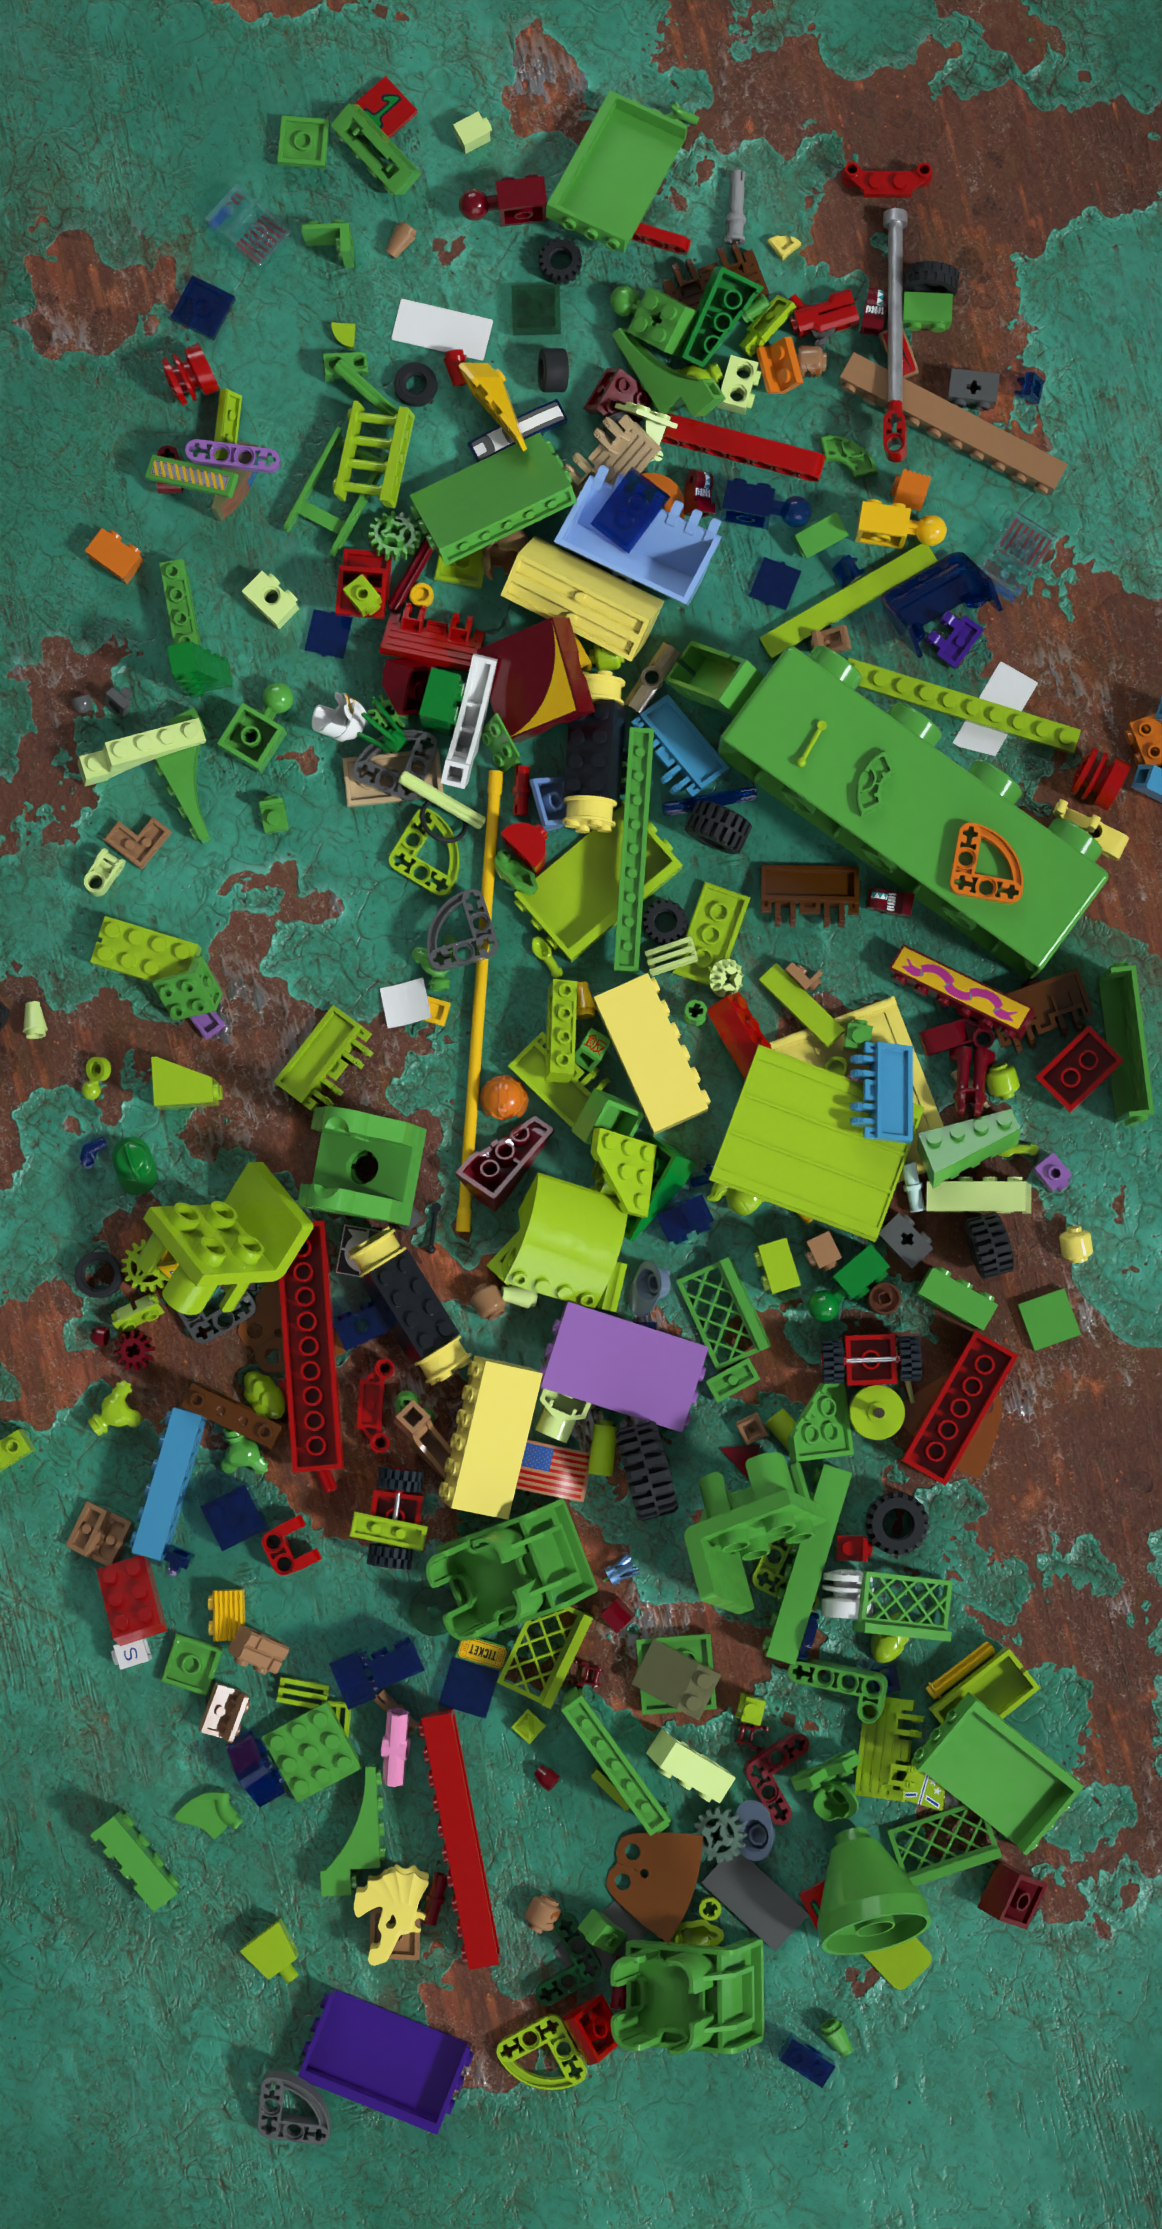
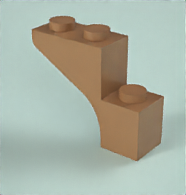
M412 1400L395 1417L394 1423L411 1439L409 1446L445 1480L447 1473L444 1471L445 1462L448 1457L450 1458L452 1448L433 1426L430 1420L431 1416Z

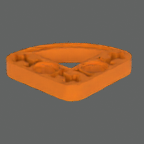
M966 823L958 832L949 887L954 894L1002 904H1014L1021 898L1023 893L1022 868L1015 851L1001 835L986 826L977 823ZM969 828L973 829V834H976V837H973L970 841V847L975 846V850L969 847H960V844L964 846L966 844L967 836L963 835V832H967ZM981 838L992 844L1002 854L1009 867L1011 880L975 874ZM963 852H967L972 856V863L968 866L959 863L958 856ZM960 877H963L965 883L972 884L973 879H976L974 893L970 892L972 887L964 886L962 890H959L958 885L954 884V881H958ZM983 881L991 883L993 887L992 893L988 895L982 894L979 891V884ZM997 883L1001 884L1000 889L1007 890L1012 886L1013 891L1017 892V895L1009 899L1008 894L1000 892L999 897H995L998 889Z

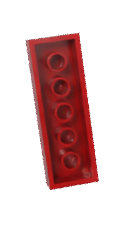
M972 1331L902 1454L900 1461L946 1486L1019 1355L977 1331Z

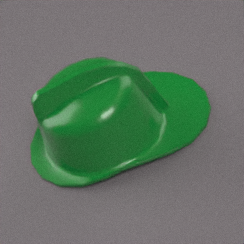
M128 1137L119 1141L114 1147L112 1161L122 1188L128 1193L135 1195L147 1193L153 1188L157 1179L156 1167L148 1145L136 1137Z

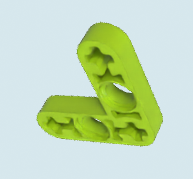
M786 1540L783 1542V1545L787 1546L785 1551L780 1546L769 1543L770 1550L776 1549L780 1551L781 1560L773 1564L768 1561L767 1555L761 1557L752 1575V1582L755 1587L777 1598L779 1586L786 1583L787 1578L779 1574L792 1548V1544L786 1543ZM764 1572H767V1577L772 1581H775V1577L780 1578L775 1584L774 1592L769 1590L772 1585L764 1582L763 1585H759V1579L756 1578L758 1574L763 1575ZM817 1594L811 1612L815 1611L819 1605Z

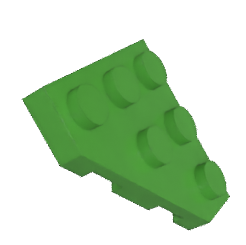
M845 1381L838 1384L821 1383L818 1385L787 1437L790 1462L854 1455Z

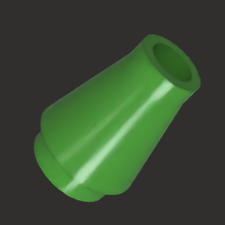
M832 2017L821 2025L822 2037L839 2052L841 2057L849 2055L854 2050L843 2022L838 2020L837 2017Z

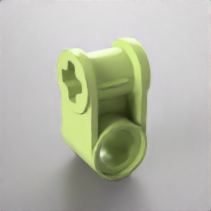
M103 848L84 878V885L88 892L96 897L104 895L123 870L126 860H119L108 853V849ZM94 879H102V885L99 888H91V882Z

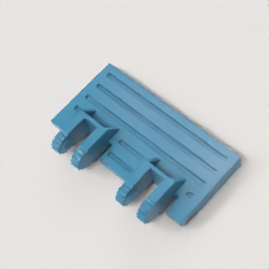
M669 694L665 695L630 722L632 727L642 728L645 726L646 728H653V751L660 745L662 746L654 754L667 769L676 763V766L660 779L662 784L669 782L678 773L681 775L683 780L675 784L669 791L672 796L692 783L685 789L692 798L729 769L727 764Z
M864 1042L863 1053L874 1054V1056L853 1055L850 1057V1062L870 1066V1071L855 1069L850 1071V1077L863 1080V1101L874 1103H851L850 1110L869 1113V1118L854 1117L850 1119V1124L852 1126L864 1127L863 1138L909 1144L913 1142V1046L884 1042Z

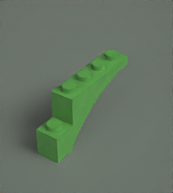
M618 328L612 334L617 348L627 358L628 366L638 376L641 387L649 394L653 401L652 404L658 412L673 414L685 404L686 410L693 417L706 416L726 399L714 378L696 379L673 370L652 355L635 335L627 332L628 328Z
M194 707L168 721L170 725L199 718L204 735L208 733ZM200 744L156 758L157 763L154 764V767L160 777L165 775L169 783L165 787L172 798L177 797L181 805L177 806L183 819L188 817L192 826L189 827L192 836L195 840L200 839L205 844L212 840L205 826L197 795L196 773Z
M367 1764L365 1767L363 1802L350 1838L328 1867H322L320 1871L321 1897L352 1895L353 1888H357V1872L353 1873L352 1870L380 1868L382 1861H386V1847L381 1846V1836H385L384 1820H380L379 1810H384L383 1795H379L378 1785H382V1770H377V1764Z

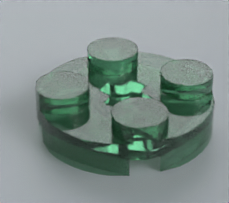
M442 1586L423 1588L413 1597L410 1603L409 1614L411 1623L418 1631L428 1636H438L447 1633L448 1631L443 1622V1615L458 1608L454 1595ZM437 1604L441 1614L432 1618L427 1608Z

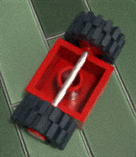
M895 1334L843 1336V1343L842 1339H822L821 1370L823 1384L844 1383V1370L846 1386L897 1384L896 1364L899 1367L900 1381H920L922 1362L919 1336H899L897 1341L898 1354H896Z
M379 1467L377 1487L394 1491L374 1489L370 1515L421 1525L425 1495L405 1493L404 1491L421 1492L424 1472L398 1467ZM372 1543L369 1544L367 1564L391 1569L410 1570L414 1550L389 1544Z

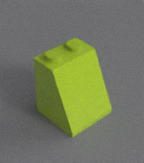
M151 1057L154 1106L158 1109L219 1106V1100H223L222 1085H219L218 1081L214 1078L159 1057Z

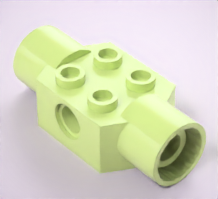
M543 1389L539 1400L545 1407L535 1430L567 1443L576 1420L586 1418L591 1403Z

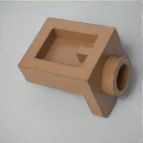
M792 962L784 970L805 991L808 989L813 991L822 982L820 977L823 975V972L821 970L811 979L807 977L808 972L800 964L796 966Z

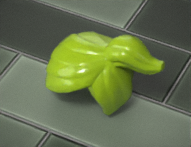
M718 1183L713 1184L711 1194L706 1197L708 1201L716 1202L723 1196H726L729 1209L740 1216L751 1214L762 1202H766Z

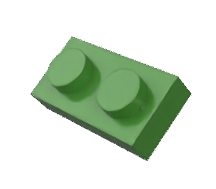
M747 1358L705 1382L718 1403L759 1381L760 1377L750 1359Z

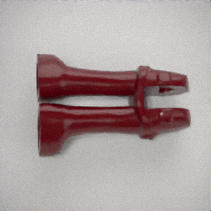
M968 1046L952 1048L949 1050V1059L952 1063L957 1064L956 1091L952 1097L955 1101L956 1113L959 1116H963L966 1102L973 1103V1117H980L984 1103L987 1101L985 1094L986 1070L988 1066L994 1064L996 1054L986 1048H976L974 1050L973 1088L971 1089L968 1088L972 1048Z

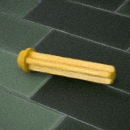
M988 1641L983 1643L934 1682H928V1686L925 1689L933 1700L942 1698L940 1696L942 1693L995 1654V1649Z

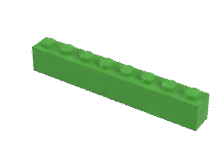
M822 1464L820 1469H815L812 1478L815 1487L813 1492L809 1491V1496L812 1501L825 1506L829 1521L813 1527L815 1532L813 1538L792 1544L790 1553L794 1554L791 1564L787 1563L783 1577L787 1578L784 1588H779L776 1598L779 1606L777 1612H772L769 1626H772L770 1636H765L761 1650L765 1651V1657L790 1665H795L851 1480V1472L826 1464Z

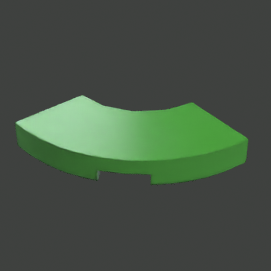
M840 436L820 437L822 452L826 457L825 462H836L844 465L851 472L854 480L878 474L874 460L863 447L850 441V439Z
M886 750L880 752L866 765L859 778L856 802L860 816L884 806L882 798L883 786L890 777L896 774V770Z

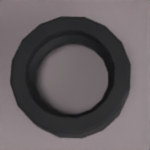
M92 1252L86 1254L79 1260L75 1268L74 1278L76 1285L82 1293L89 1297H109L118 1291L123 1282L122 1266L116 1257L108 1253ZM98 1260L108 1263L113 1270L112 1282L101 1290L93 1289L85 1280L87 1266Z

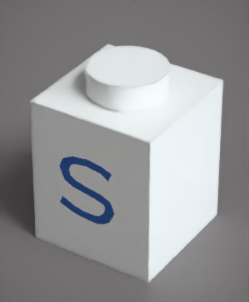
M146 1638L123 1646L117 1643L113 1646L114 1650L111 1651L114 1664H119L120 1670L152 1659Z

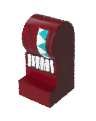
M868 288L860 334L879 337V333L883 331L888 290Z
M691 469L688 472L684 487L683 515L691 516L694 509L702 511L701 519L715 514V504L711 503L714 483L711 473L697 469Z
M870 888L866 909L909 919L915 894Z

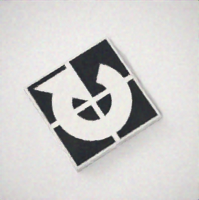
M344 1224L336 1273L360 1277L361 1271L354 1259L348 1258L350 1256L348 1251L380 1231Z

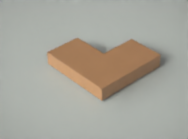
M152 816L138 835L118 821L103 840L143 870L173 832Z

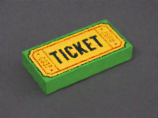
M482 1638L472 1641L460 1640L455 1657L502 1671L510 1647Z

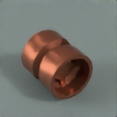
M891 1283L876 1284L867 1293V1305L876 1314H891L900 1306V1291Z

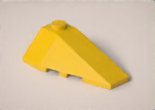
M489 363L459 364V369L471 394L524 452L527 447L504 384L506 378L499 369L494 370Z

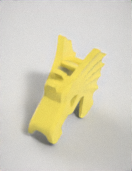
M396 1864L394 1867L384 1869L377 1876L369 1875L368 1884L364 1887L358 1886L356 1888L354 1901L356 1917H361L376 1907L383 1908L378 1924L381 1940L378 1943H371L368 1962L373 1966L382 1964L389 1959L400 1935L410 1932L420 1933L421 1926H417L415 1921L418 1918L424 1920L426 1914L417 1910L429 1884V1873L420 1871L415 1864L409 1868H402ZM394 1915L396 1921L392 1924H389L388 1921L391 1919V1916Z

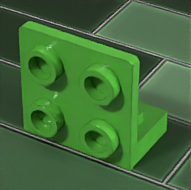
M334 220L327 224L310 221L307 224L301 225L306 246L336 245L339 260H343L345 268H355L354 239L349 223H345L342 220Z
M203 956L193 958L188 972L156 979L153 982L156 992L173 1021L216 1011L223 995Z

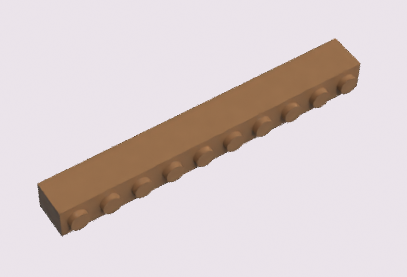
M853 352L840 376L839 385L849 394L856 393L862 396L866 403L873 406L877 404L883 407L887 413L888 370ZM903 378L902 413L908 425L914 428L919 426L925 429L929 436L935 439L942 438L946 440L952 448L967 451L973 459L988 462L994 470L1001 473L1004 471L1009 473L1015 481L1021 484H1025V482L1030 484L1036 492L1042 495L1053 494L1068 465L1067 463Z

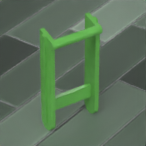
M337 427L288 514L283 527L284 531L290 532L297 518L301 515L337 534L338 537L330 550L332 557H336L343 548L371 496L369 494H361L346 522L307 502L336 447L344 448L345 439L342 438V428ZM357 446L355 456L362 460L383 463L388 461L389 453L384 451L381 458L359 446ZM373 471L367 484L377 485L383 472Z

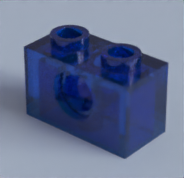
M372 1301L360 1306L361 1311L354 1315L349 1311L337 1317L338 1322L334 1323V1326L345 1351L390 1332L389 1327ZM359 1318H365L368 1321V1329L364 1332H359L356 1329L355 1324Z
M792 2032L778 2053L781 2062L821 2088L824 2087L836 2067L833 2059Z

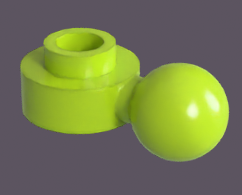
M92 1057L87 1062L86 1074L90 1080L83 1084L81 1092L88 1100H94L100 1096L101 1087L99 1081H105L110 1076L111 1065L106 1058Z

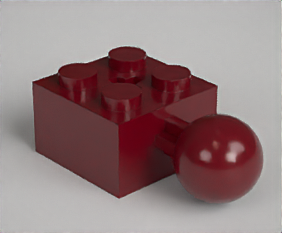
M530 174L521 179L505 177L500 181H496L497 195L486 196L481 190L469 189L459 199L461 214L471 221L480 220L486 216L488 211L498 209L501 227L548 221V218H546L547 198L544 176Z

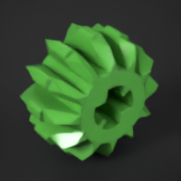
M379 695L382 706L387 712L388 710L392 711L393 715L390 716L400 728L404 729L406 726L401 720H409V715H398L389 697L388 700H385L383 695ZM372 701L371 704L375 709H369L368 715L373 716L372 718L387 731L389 729L395 731Z

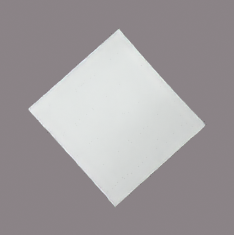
M423 977L402 984L380 988L388 1028L431 1018Z

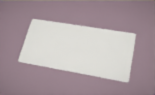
M401 299L391 339L442 352L463 349L464 355H467L468 358L483 361L493 320Z
M1000 662L979 698L1022 711L1038 683L1007 664ZM965 721L953 743L960 748L996 756L1008 734Z

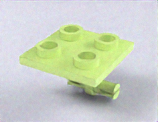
M626 401L625 405L616 403L614 407L644 419V431L658 445H660L666 427L677 429L678 424L670 421V416L651 411L650 408ZM659 451L652 461H661L662 458L658 456L663 457V453Z

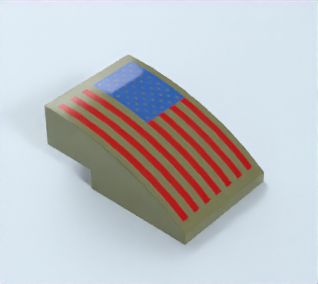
M238 440V445L258 447L256 444ZM243 452L239 455L238 460L242 464H247L251 461L252 455L248 452ZM256 454V466H258V461H262V459L259 458V454ZM221 468V470L238 474L239 478L232 499L214 495L211 509L217 521L223 522L241 504L250 491L258 472Z

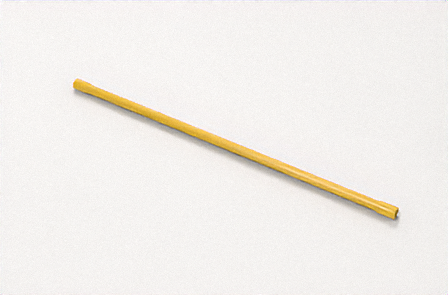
M490 770L488 775V805L481 888L490 919L492 918L495 877L494 859L497 849L500 796L503 783V771ZM479 918L478 930H482L487 926V922L485 919ZM487 941L483 942L482 947L477 948V956L480 949H486L489 952L490 944ZM489 959L476 962L461 1166L470 1155L475 1153ZM461 1181L455 1231L470 1232L472 1194Z

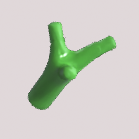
M678 102L670 105V108L674 111L673 113L665 114V116L672 119L683 120L695 126L700 118L682 109Z

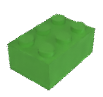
M940 1266L929 1268L914 1295L977 1331H984L998 1304L993 1302L995 1298L984 1291H979L978 1293L973 1291V1285L961 1278L960 1280L957 1279V1281L950 1277L952 1273Z

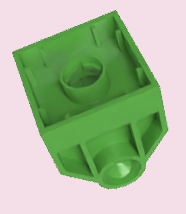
M333 1106L315 1108L311 1129L322 1132L313 1183L300 1185L298 1206L327 1213L409 1226L427 1129L408 1122ZM368 1153H372V1156L378 1162V1171L372 1181L363 1184V1181L356 1175L355 1166L359 1159L368 1156Z

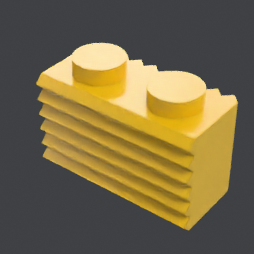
M245 1589L214 1590L212 1595L208 1596L209 1611L213 1610V1620L209 1621V1636H213V1641H232L235 1639L239 1626H246Z

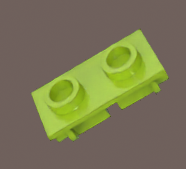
M148 1294L135 1301L137 1306L135 1310H133L130 1303L114 1310L115 1313L111 1314L112 1323L120 1334L130 1332V1330H134L144 1322L157 1319L165 1311L159 1305L160 1301L157 1295Z

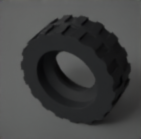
M918 261L907 267L904 288L907 292L953 294L954 297L958 292L960 272L953 265L944 262Z

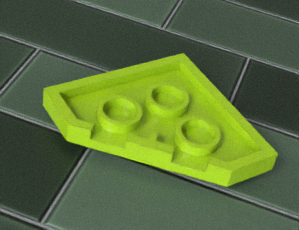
M594 1128L590 1153L595 1161H599L604 1171L602 1175L611 1191H615L620 1201L618 1205L621 1211L640 1218L648 1217L657 1145L603 1128Z

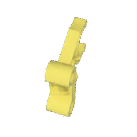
M1060 799L1054 808L1053 815L1056 818L1061 817L1069 820L1087 833L1094 832L1097 828L1100 835L1094 839L1101 845L1102 855L1119 861L1129 837L1103 824L1100 821L1101 818L1093 814L1092 817H1087L1068 808V802Z

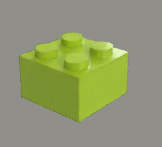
M787 1238L756 1247L757 1252L753 1253L757 1268L762 1267L764 1276H761L760 1279L764 1291L769 1290L771 1295L801 1286Z

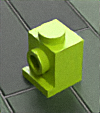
M741 1692L735 1717L740 1718L742 1722L760 1726L766 1704L765 1698Z

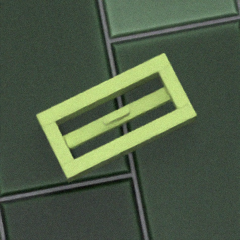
M690 936L644 951L652 976L698 961L693 938ZM686 945L689 946V947H686V948H683V949H680V950H677V951H674V952H671V953H668V954H665V955H662V956L653 958V956H656V955H659V954H662V953H665V952H668V951H671V950H674V949H677V948H680V947H683V946H686ZM691 953V956L655 967L657 963Z

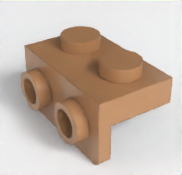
M215 1682L198 1730L233 1743L234 1737H237L240 1732L241 1718L248 1710L249 1696L240 1689Z

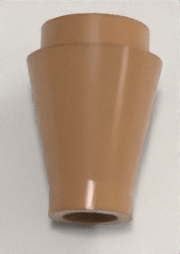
M403 221L399 225L396 224L385 252L397 259L416 239L414 236L417 231Z

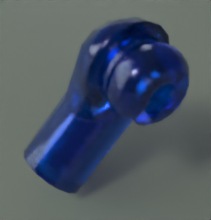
M104 1136L83 1145L79 1163L84 1169H91L94 1166L97 1152L108 1147Z

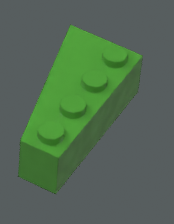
M1009 1109L918 1133L917 1151L932 1189L940 1186V1183L948 1178L951 1180L959 1176V1173L965 1169L980 1165V1162L988 1157L993 1158L1018 1145L1020 1127L1013 1110Z
M121 1809L93 1831L90 1836L95 1842L98 1839L101 1840L104 1847L103 1852L109 1859H116L119 1862L117 1864L119 1871L128 1880L132 1878L135 1881L132 1884L133 1888L154 1912L178 1894L181 1890L179 1887L180 1881L173 1872L169 1874L164 1867L165 1861L158 1852L154 1854L149 1847L151 1843L143 1832L139 1833L134 1827L136 1823L133 1817L128 1812L124 1813Z

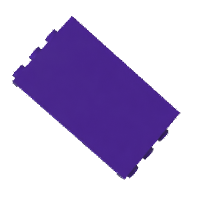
M332 1988L330 1994L325 1993L320 2004V2008L324 2009L321 2018L315 2017L310 2030L314 2032L311 2042L306 2040L301 2055L305 2056L298 2077L312 2085L438 2135L445 2114L450 2115L456 2100L451 2099L455 2090L460 2091L465 2076L461 2075L463 2067H469L474 2052L470 2051L472 2043L338 1989Z

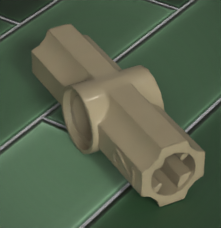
M663 642L649 665L642 671L641 677L624 701V705L635 713L641 714L644 712L657 690L662 687L665 677L681 653L671 645ZM655 673L659 676V680L655 684H649L646 682L647 675Z

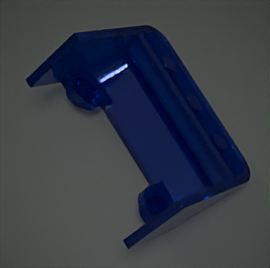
M963 552L949 554L887 590L880 598L885 612L903 643L918 658L923 657L918 644L925 636L923 626L945 614L946 611H950L962 603L968 608L976 609L982 607L986 602H989L998 612L1003 610L992 579Z

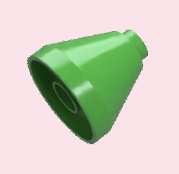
M864 1827L847 1829L835 1835L836 1846L832 1848L829 1855L817 1923L822 1949L827 1953L835 1955L864 1954L897 1946L925 1932L932 1923L925 1897L878 1839L870 1837L868 1829Z

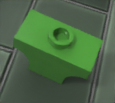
M595 1909L589 1912L577 1928L585 1935V1939L591 1945L611 1954L615 1953L629 1935L604 1913Z

